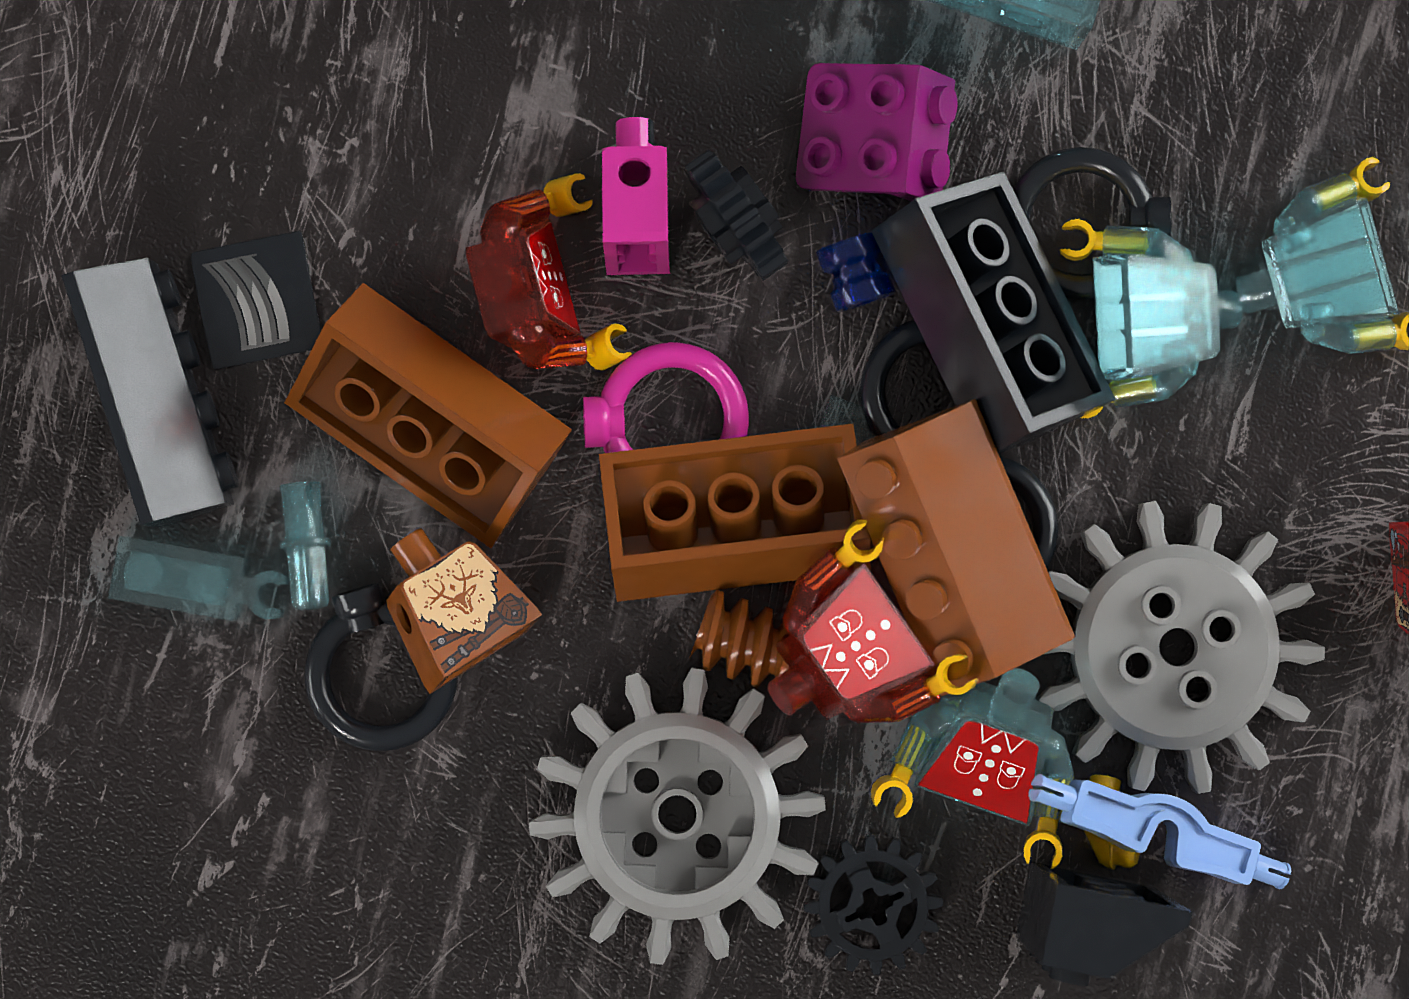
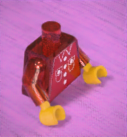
M580 173L551 180L544 187V191L535 189L491 205L487 209L481 225V241L466 247V258L488 336L510 347L524 365L534 369L581 366L587 360L595 369L605 370L632 355L631 352H617L611 344V339L627 332L626 328L621 324H611L589 335L586 339L580 333L551 219H548L550 213L556 217H563L586 211L592 206V200L577 203L573 199L571 193L573 182L585 179V176Z
M865 519L856 520L851 523L845 534L844 545L840 549L830 548L800 575L795 582L782 617L787 633L776 644L778 653L789 669L767 685L774 703L787 715L794 714L810 701H813L820 713L827 719L844 713L854 723L900 722L938 703L941 699L940 694L947 692L953 695H960L969 692L978 681V678L959 687L951 684L948 680L947 670L953 662L967 658L966 655L961 654L944 659L937 668V674L931 676L925 673L935 666L932 659L866 565L862 564L854 569L853 563L855 561L862 563L870 562L878 557L883 547L884 537L872 549L866 551L859 550L853 544L852 536L867 524Z

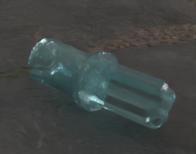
M305 481L280 485L285 527V541L280 543V550L287 551L291 604L294 609L298 610L324 608L329 603L325 547L331 546V539L324 538L320 495L321 483L311 481L306 485Z

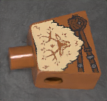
M420 528L405 536L390 549L409 578L397 585L386 600L387 607L429 694L525 634L542 616L538 608L474 542L467 541L446 555L441 556L424 530Z

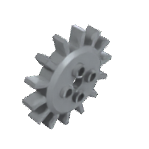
M1157 501L1138 504L1137 524L1143 540V548L1141 550L1130 553L1125 557L1122 556L1115 548L1109 534L1097 525L1092 524L1082 530L1080 534L1086 550L1097 559L1103 572L1094 580L1089 588L1078 584L1067 574L1048 572L1059 599L1070 602L1077 608L1072 625L1075 637L1071 641L1044 654L1055 652L1071 654L1074 677L1063 684L1049 686L1035 699L1041 711H1060L1079 699H1085L1091 709L1098 715L1091 727L1078 737L1071 752L1084 763L1098 756L1108 740L1117 732L1135 741L1134 754L1127 768V785L1129 787L1146 791L1154 778L1155 762L1160 749L1181 750L1183 753L1184 775L1192 792L1197 794L1211 792L1213 773L1207 760V745L1228 738L1240 760L1254 769L1261 770L1270 761L1264 745L1253 736L1246 723L1257 713L1261 706L1270 709L1283 720L1305 722L1311 711L1297 697L1278 691L1273 686L1277 674L1278 663L1289 661L1308 665L1325 660V647L1305 639L1291 642L1279 640L1275 616L1285 610L1301 607L1315 593L1310 583H1289L1277 591L1265 595L1258 583L1252 578L1254 571L1271 557L1278 542V539L1269 531L1261 532L1249 539L1241 553L1233 561L1214 552V542L1222 525V506L1211 503L1203 504L1194 518L1193 535L1188 545H1169L1164 532V515ZM1157 593L1166 594L1172 603L1170 613L1163 618L1154 616L1149 608L1151 598ZM1217 617L1226 618L1232 628L1228 639L1222 642L1214 640L1209 631L1211 622ZM1174 628H1181L1187 631L1194 641V653L1191 659L1180 666L1168 664L1162 658L1159 650L1162 636ZM1134 653L1143 654L1148 661L1147 672L1139 678L1130 676L1126 670V661ZM1194 677L1203 678L1208 685L1206 697L1198 702L1192 701L1186 694V685Z
M691 667L683 682V706L678 712L657 713L651 701L650 685L640 672L627 675L625 695L633 707L635 721L617 732L611 730L604 723L597 710L580 703L571 712V715L578 730L589 736L598 748L587 767L572 764L561 756L542 755L536 768L548 780L568 784L577 790L574 812L569 814L544 813L529 821L530 836L547 840L562 835L576 836L582 855L580 861L559 869L547 883L546 888L552 898L571 894L582 883L595 878L600 886L610 894V898L606 905L594 916L589 937L599 944L615 933L621 917L629 908L651 916L652 929L646 946L649 961L654 964L663 965L672 948L671 926L674 920L698 918L701 922L705 946L716 960L728 957L729 934L721 921L720 910L739 899L747 903L759 921L775 929L784 921L777 901L766 894L757 883L768 864L780 865L795 875H814L818 865V861L805 849L789 847L778 841L780 819L786 816L811 817L826 810L825 797L822 794L810 791H803L793 795L778 794L772 776L776 768L795 761L808 747L801 733L785 736L768 750L758 752L753 744L744 737L750 723L761 714L765 695L755 688L739 698L733 714L726 722L723 723L720 720L703 715L702 705L708 684L705 670L701 668ZM643 768H650L658 774L659 784L651 792L640 791L634 783L635 774ZM706 770L717 771L723 779L721 789L714 794L704 793L698 786V778ZM675 795L684 796L694 804L697 815L695 822L689 829L682 832H673L666 829L660 822L658 815L659 807L668 797ZM648 832L656 838L657 848L654 853L642 856L634 850L632 841L637 834ZM704 834L715 835L721 842L719 853L709 858L700 855L696 849V842L699 837Z

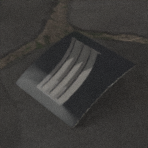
M300 231L196 251L191 254L199 306L214 369L312 350L321 332L309 274L303 235Z

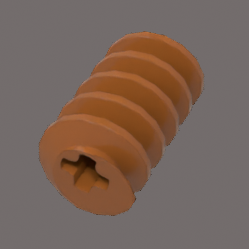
M716 589L711 595L690 655L691 657L697 649L702 650V668L704 670L711 671L717 662L724 657L726 658L727 678L734 680L746 665L750 666L751 686L759 688L770 674L775 675V694L783 696L794 682L799 683L800 703L805 705L810 702L822 671V667L805 643V633L802 637H798L797 617L788 615L780 626L775 629L773 628L772 608L764 606L752 621L749 620L748 600L740 598L732 609L726 612L724 592Z

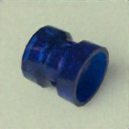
M872 232L836 242L816 251L821 270L833 275L834 278L832 280L834 287L830 296L836 313L851 310L896 293L890 274L883 271L880 264L876 262L881 250Z

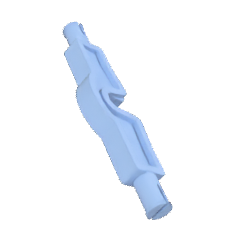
M1042 774L1036 775L1031 783L1032 786L1046 790L1029 789V799L1031 801H1037L1062 810L1060 819L1063 823L1090 832L1126 851L1144 852L1158 824L1163 822L1167 830L1164 860L1171 867L1205 873L1234 884L1248 885L1252 879L1272 885L1277 889H1283L1289 882V878L1277 874L1291 875L1290 864L1259 854L1261 844L1258 841L1209 824L1197 808L1181 798L1156 793H1140L1130 796L1089 780H1072L1070 785H1066L1047 778Z

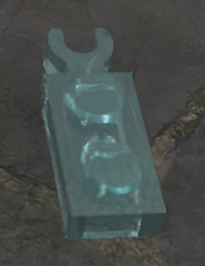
M119 536L108 598L237 621L241 603L248 605L249 609L260 618L279 619L283 617L284 610L266 606L262 601L261 593L263 588L269 583L289 585L290 577L277 571H264L253 578L245 577L248 558Z

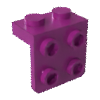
M817 63L813 65L807 75L796 169L797 184L801 188L811 191L885 193L911 202L916 198L942 191L950 175V160L947 149L950 124L954 121L957 113V96L954 90L955 79L922 65Z

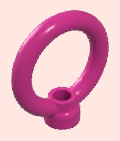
M679 342L648 346L633 353L617 366L605 383L601 396L583 397L585 448L603 447L605 453L633 450L625 436L624 404L635 384L654 371L664 368L690 370L702 376L713 386L722 403L724 424L720 439L747 436L749 410L745 392L732 369L708 350Z

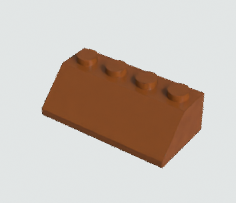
M362 283L326 321L284 402L489 548H492L546 473L572 431L567 425L365 283Z
M976 399L863 441L837 458L862 519L867 520L865 526L873 545L875 546L884 537L882 551L878 556L912 637L931 663V665L926 667L929 677L937 674V668L944 659L961 654L966 655L967 658L953 662L947 670L948 680L951 684L962 687L966 683L978 678L976 684L994 679L1071 641L1075 637ZM944 692V693L938 695V697L947 695V694H949V693Z
M854 424L599 454L611 570L617 602L810 579L844 545L845 534L851 523L856 520H862V516L837 458L857 446ZM866 526L852 536V542L855 547L863 551L871 549V537ZM855 561L838 575L859 573L863 568L869 572L871 571V561L864 563Z

